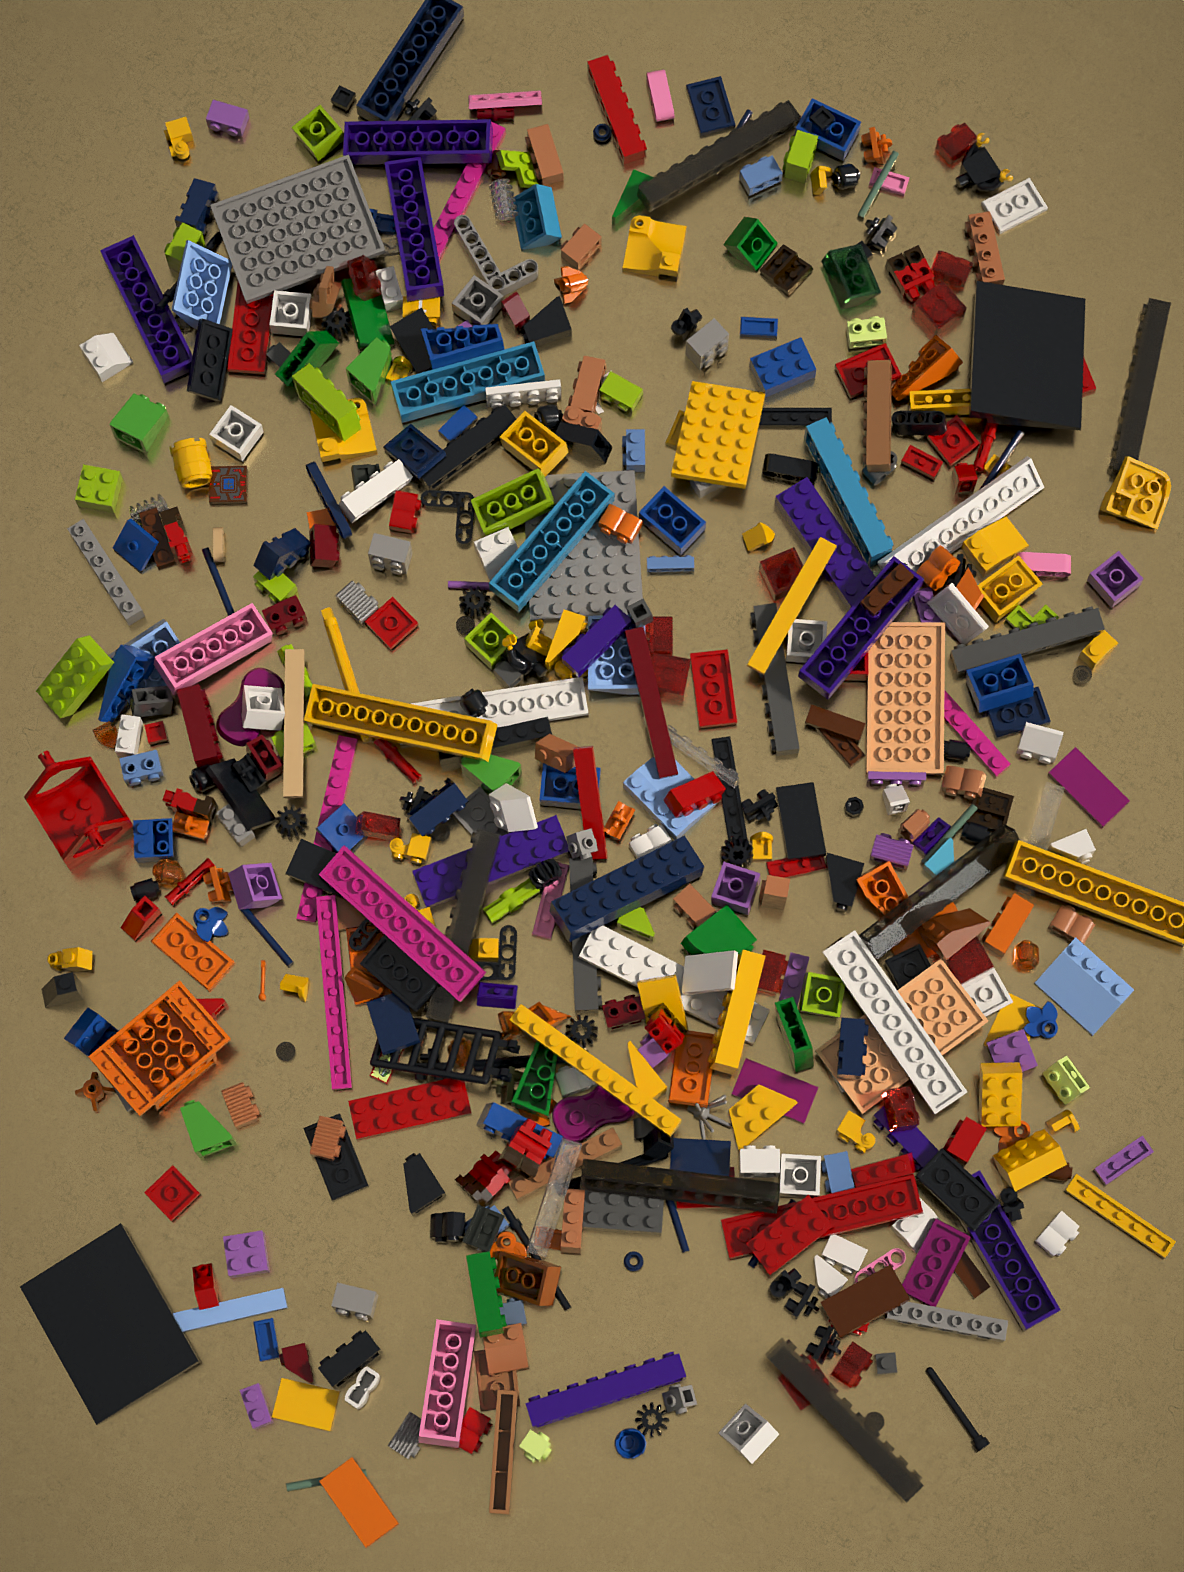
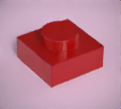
M163 721L144 725L149 745L168 740Z

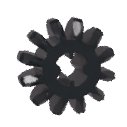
M334 307L333 312L328 316L322 317L324 321L321 323L322 328H325L324 331H327L333 337L338 335V338L341 339V334L347 336V330H352L349 311L344 312L342 307L339 311Z
M470 586L469 592L463 590L464 596L459 597V601L462 602L459 604V607L464 609V615L470 612V618H473L474 614H477V617L480 618V612L487 614L486 608L491 607V603L488 602L491 598L486 595L487 591L485 589L480 592L479 586L476 587V590H473L472 586ZM472 600H476L478 604L474 605Z
M291 805L290 810H288L287 806H284L285 812L283 813L278 810L277 813L280 817L274 818L275 822L278 823L275 827L276 829H281V835L287 832V838H290L292 833H294L295 837H298V830L302 833L305 831L302 826H307V821L304 820L307 816L305 813L301 814V808L295 811L294 805ZM290 818H293L295 822H292V825H289L287 820L290 821Z
M740 835L737 839L731 836L732 841L725 840L726 846H721V851L723 852L721 857L725 859V862L736 866L739 864L743 868V863L749 864L748 858L753 857V852H751L753 846L749 844L747 838L743 840Z
M547 859L532 868L528 875L536 889H544L558 880L562 875V871L554 859Z
M577 1015V1021L571 1018L570 1022L572 1025L566 1024V1029L570 1031L565 1032V1036H571L569 1039L573 1042L576 1041L577 1045L582 1043V1047L586 1048V1041L592 1045L593 1041L591 1038H597V1034L593 1032H596L598 1027L592 1026L595 1023L593 1019L587 1022V1015H585L584 1020H581V1016ZM580 1027H582L583 1030H587V1032H584V1035H580V1033H576V1031H579Z
M653 1402L650 1403L649 1410L645 1404L642 1405L645 1413L637 1410V1414L642 1416V1418H635V1422H642V1424L637 1426V1429L640 1430L645 1427L642 1433L644 1436L648 1430H650V1437H654V1430L660 1436L662 1433L659 1427L664 1430L667 1429V1426L662 1424V1422H669V1418H662L667 1413L666 1410H663L661 1413L658 1412L661 1409L660 1404L656 1410L653 1409ZM655 1415L657 1423L649 1425L647 1416Z

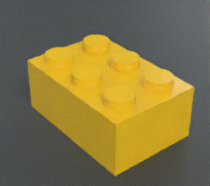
M526 411L500 436L502 447L530 469L535 470L539 468L545 477L569 453L564 440Z
M1020 1062L980 1063L979 1119L981 1125L984 1127L1021 1126L1022 1069Z
M1045 1129L1036 1131L1033 1135L1019 1140L1016 1144L1002 1149L993 1155L999 1174L1015 1192L1067 1165L1060 1145Z

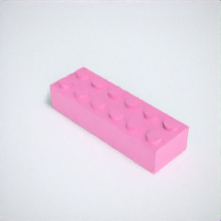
M251 603L155 656L154 666L175 696L178 694L177 689L192 686L270 643L273 633L254 604Z
M436 1319L419 1431V1443L459 1448L476 1333V1325Z

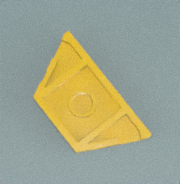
M758 1084L729 1109L738 1150L744 1149V1146L749 1145L798 1102Z

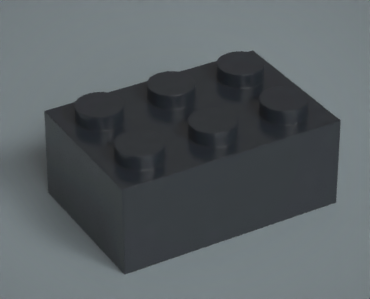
M360 1330L351 1337L353 1341L349 1344L343 1343L335 1350L337 1353L334 1356H327L320 1361L321 1366L318 1369L335 1390L383 1353L366 1330L363 1333Z

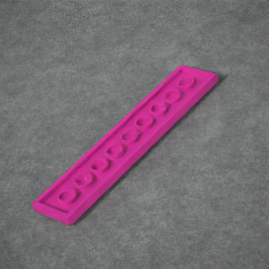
M345 845L320 872L319 875L459 1002L467 996L485 975L486 971Z

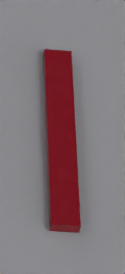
M644 626L625 630V637L659 779L677 776L678 770Z

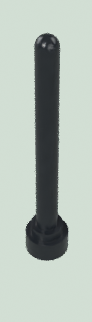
M928 1367L926 1373L973 1439V1447L979 1452L989 1445L990 1442L982 1434L979 1435L932 1367Z

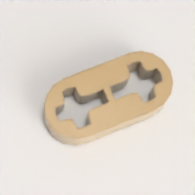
M223 527L213 528L214 562H224Z

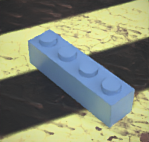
M678 555L673 557L650 556L647 558V572L694 571V557H691V555L684 557Z

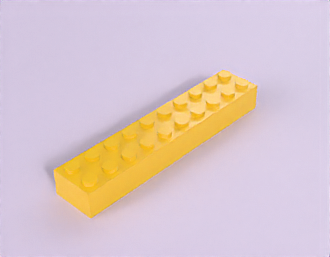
M317 684L312 685L304 721L311 725L489 762L497 730V724L490 720Z
M1018 840L1015 842L1002 878L1184 946V902Z

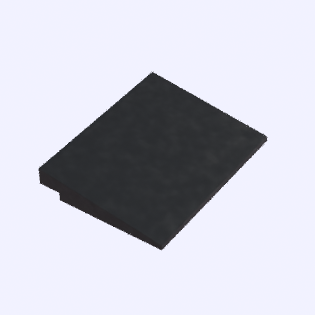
M982 281L976 282L969 418L987 419V423L1081 431L1085 298Z
M121 1223L20 1286L96 1425L200 1363L190 1342Z

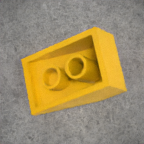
M1006 516L964 540L961 549L984 578L1016 556L1017 553L1029 547V545Z
M1018 555L978 585L981 593L984 595L980 606L996 623L1034 593L1043 583Z
M563 609L545 660V667L548 669L547 673H550L555 668L557 661L562 660V653L568 647L572 648L576 644V639L582 633L584 635L587 633L588 623H585V616Z
M629 1041L627 1043V1052L634 1085L656 1101L667 1092V1086L634 1044Z

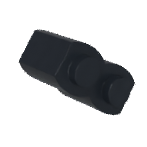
M443 1212L430 1215V1238L435 1239V1242L459 1241V1238L464 1237L465 1213Z

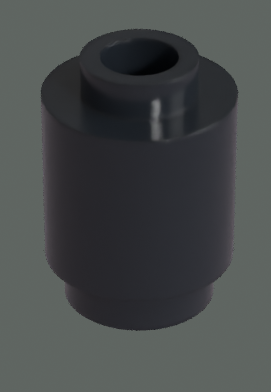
M944 740V756H947L949 759L965 761V758L970 756L971 746H967L968 742Z
M965 822L961 837H964L967 841L983 845V842H988L991 832L987 831V826L974 822Z
M152 878L136 882L133 886H130L134 901H140L144 896L148 899L157 897V892H160L157 880L153 881Z

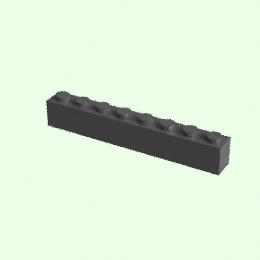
M776 603L753 606V612H750L751 624L755 623L756 629L753 630L754 642H758V645L777 613ZM782 643L765 674L759 673L760 678L764 679V685H761L762 695L767 698V703H764L765 713L769 714L770 721H767L768 732H772L773 739L770 740L771 750L775 751L776 756L799 753L800 749Z
M1087 607L1082 609V613L1075 614L1070 612L1064 614V618L1058 620L1056 617L1045 620L1046 623L1038 625V622L1029 624L1027 629L1020 630V628L1009 630V634L1006 635L998 633L990 636L991 639L983 641V638L972 641V644L965 646V644L954 646V650H951L950 654L957 675L962 674L968 669L1017 654L1024 656L1103 633L1105 628L1099 608Z
M580 857L569 858L570 892L593 881V874H597L596 862L593 863L592 857L581 860ZM591 932L572 941L575 1014L598 1013V1007H602V995L598 996L597 988H601V976H597V969L600 968L578 958Z

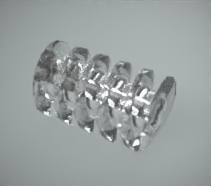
M509 179L495 180L489 185L495 216L499 220H510L519 215L517 211H514L517 209V205L514 204L516 202L515 198H512L514 192L510 191L513 186L508 184Z
M157 494V501L150 497V504L143 500V507L139 503H136V510L133 506H129V514L132 520L143 527L139 512L157 507L158 512H162L169 508L165 499L160 494Z

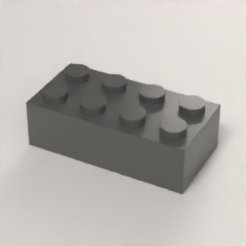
M585 1187L582 1228L583 1230L661 1235L664 1193Z

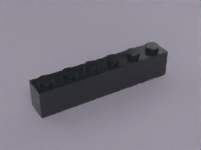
M505 404L502 407H496L487 418H481L472 429H466L457 440H451L446 445L447 447L443 449L446 456L421 476L419 480L427 490L436 489L500 442V436L516 420V417Z
M548 717L497 728L491 754L534 745L548 734L552 735ZM438 751L441 766L460 762L462 756Z

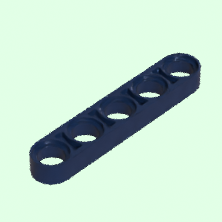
M313 461L306 464L308 475L342 539L352 536L349 524L316 462Z

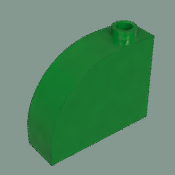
M307 331L275 375L288 387L295 386L292 375L309 363L314 368H320L338 346L339 342L327 331Z
M726 905L689 933L680 944L691 955L734 950L740 954L742 950L751 952L754 949L753 944L757 939L731 908Z
M794 997L775 1002L779 1027L795 1073L814 1067L813 1047Z

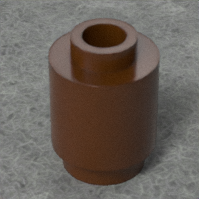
M500 150L492 151V163L488 164L487 173L494 179H500L506 174V170H501L496 155Z
M1066 1162L1067 1165L1045 1177L1050 1180L1067 1182V1178L1071 1179L1073 1167H1069V1162Z

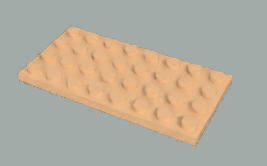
M892 622L868 651L867 773L868 771L944 774L945 622Z
M942 959L897 990L942 1056L988 1023L987 1018ZM866 1015L859 1018L865 1019V1024L868 1025V1036H864L863 1043L867 1044V1054L862 1058V1064H866L865 1076L861 1075V1080L837 1078L840 1033L815 1050L861 1114H864L910 1080Z

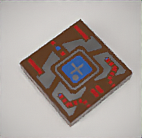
M211 466L212 478L209 483V504L247 503V466Z

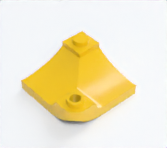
M635 216L630 223L622 271L659 277V274L677 277L687 226L659 222L647 216ZM641 222L643 223V225L638 226L637 223Z
M348 399V401H353L355 405H360L356 412L361 419L359 421L361 429L346 441L340 439L312 410L310 411L322 462L339 458L346 460L377 453L367 406L363 399Z
M1125 456L1112 486L1105 493L1100 510L1157 530L1171 490L1170 478L1165 472Z

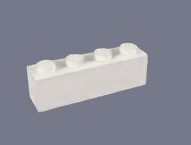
M400 460L394 463L393 461L389 462L383 467L385 470L380 473L376 471L369 477V481L366 483L362 481L355 487V491L352 493L348 491L340 497L341 501L338 506L351 523L392 496L396 490L399 491L410 483L413 476Z

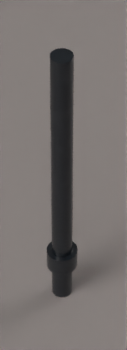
M216 232L204 248L211 251L222 238L221 233ZM178 280L163 294V298L156 306L158 310L162 311L169 302L174 300Z
M509 1206L502 1209L510 1222V1228L516 1232L531 1258L542 1260L521 1227L523 1224L519 1218L516 1219ZM557 1284L555 1296L564 1311L571 1308V1305Z

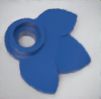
M214 907L209 910L206 908L196 910L193 920L197 925L196 932L203 941L209 942L212 935H226L228 933L227 926L222 920L227 916L228 912L220 907ZM205 916L206 920H200L199 917Z
M1049 1001L1045 1003L1042 1009L1028 1006L1026 1016L1030 1023L1024 1026L1025 1032L1033 1037L1041 1035L1045 1038H1051L1055 1036L1058 1031V1026L1055 1022L1058 1013L1055 1006ZM1047 1024L1050 1025V1030L1048 1032L1045 1031V1026Z

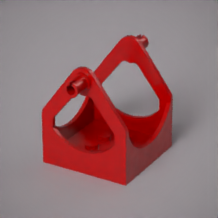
M47 750L43 752L44 755L42 753L38 755V759H40L45 770L28 790L24 798L54 844L62 860L71 871L134 832L131 820L90 756L55 762ZM82 767L63 783L37 794L50 777L63 770Z

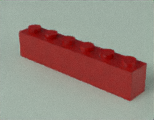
M608 55L587 61L588 73L608 125L611 128L623 164L645 158L647 147L645 141L639 137L641 132L638 124H634L633 119L635 117L632 108H628L626 92L622 93V82L620 77H616L614 72L616 71L614 61H610Z

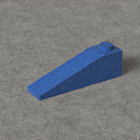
M120 645L115 652L114 664L109 671L98 718L99 721L113 722L127 705L126 700L131 695V690L138 689L137 686L143 679L147 680L155 668V656L134 646Z

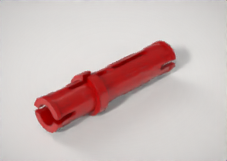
M987 423L984 432L981 434L982 440L973 464L977 472L984 471L991 445L996 439L995 433L999 424Z
M376 739L374 741V744L385 754L384 757L390 759L413 784L422 777L397 751L398 748L396 746L393 747L387 740Z
M206 858L182 882L176 883L177 886L164 896L166 900L173 906L184 894L187 895L189 890L203 878V875L210 872L209 868L215 866L213 862Z

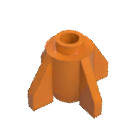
M569 266L561 267L562 277L554 279V283L558 284L564 293L562 294L564 304L572 302L588 285L587 276Z
M92 1072L90 1080L84 1083L83 1088L75 1090L76 1096L85 1095L92 1102L94 1112H98V1101L104 1097V1094L115 1093L114 1088L104 1087L97 1080V1072ZM93 1087H96L94 1092H90V1090H93Z

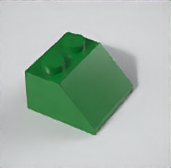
M744 216L723 245L733 257L754 271H757L778 243L759 219Z

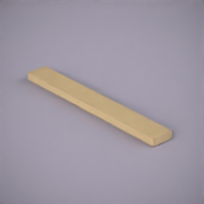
M285 649L284 798H303L304 649Z

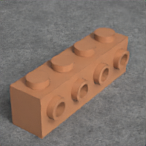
M989 211L970 214L964 225L966 233H969L970 239H968L969 249L973 250L974 254L972 256L973 267L977 268V273L975 274L976 282L982 281L1003 285L1005 277L991 213Z

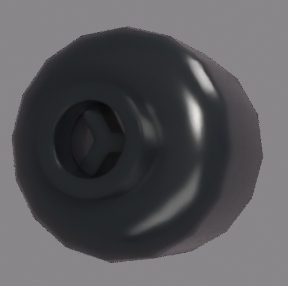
M853 164L837 166L832 173L833 184L841 190L855 187L858 184V179H860V172Z
M554 404L540 406L534 413V418L549 430L558 428L563 417L562 411L558 410Z
M472 688L461 696L460 705L468 716L476 715L480 717L487 711L485 707L488 705V700L480 690Z
M211 765L199 766L191 771L189 779L195 790L198 789L203 792L216 786L206 771Z

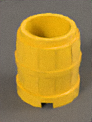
M194 438L180 440L174 443L173 448L169 447L171 457H173L174 471L179 484L183 488H197L211 481V462L207 453L206 440L203 438H199L200 441H195Z

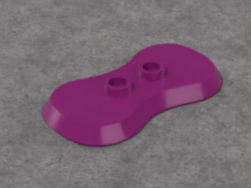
M259 667L250 670L241 682L240 692L236 700L218 716L216 722L217 732L226 741L237 746H245L247 742L255 739L260 732V729L243 728L241 714L244 685L282 688V696L284 695L285 685L283 680L271 670Z
M597 1086L593 1091L585 1095L571 1096L560 1100L553 1108L552 1118L556 1130L565 1140L578 1142L586 1139L599 1126L605 1123L627 1120L635 1112L600 1086Z

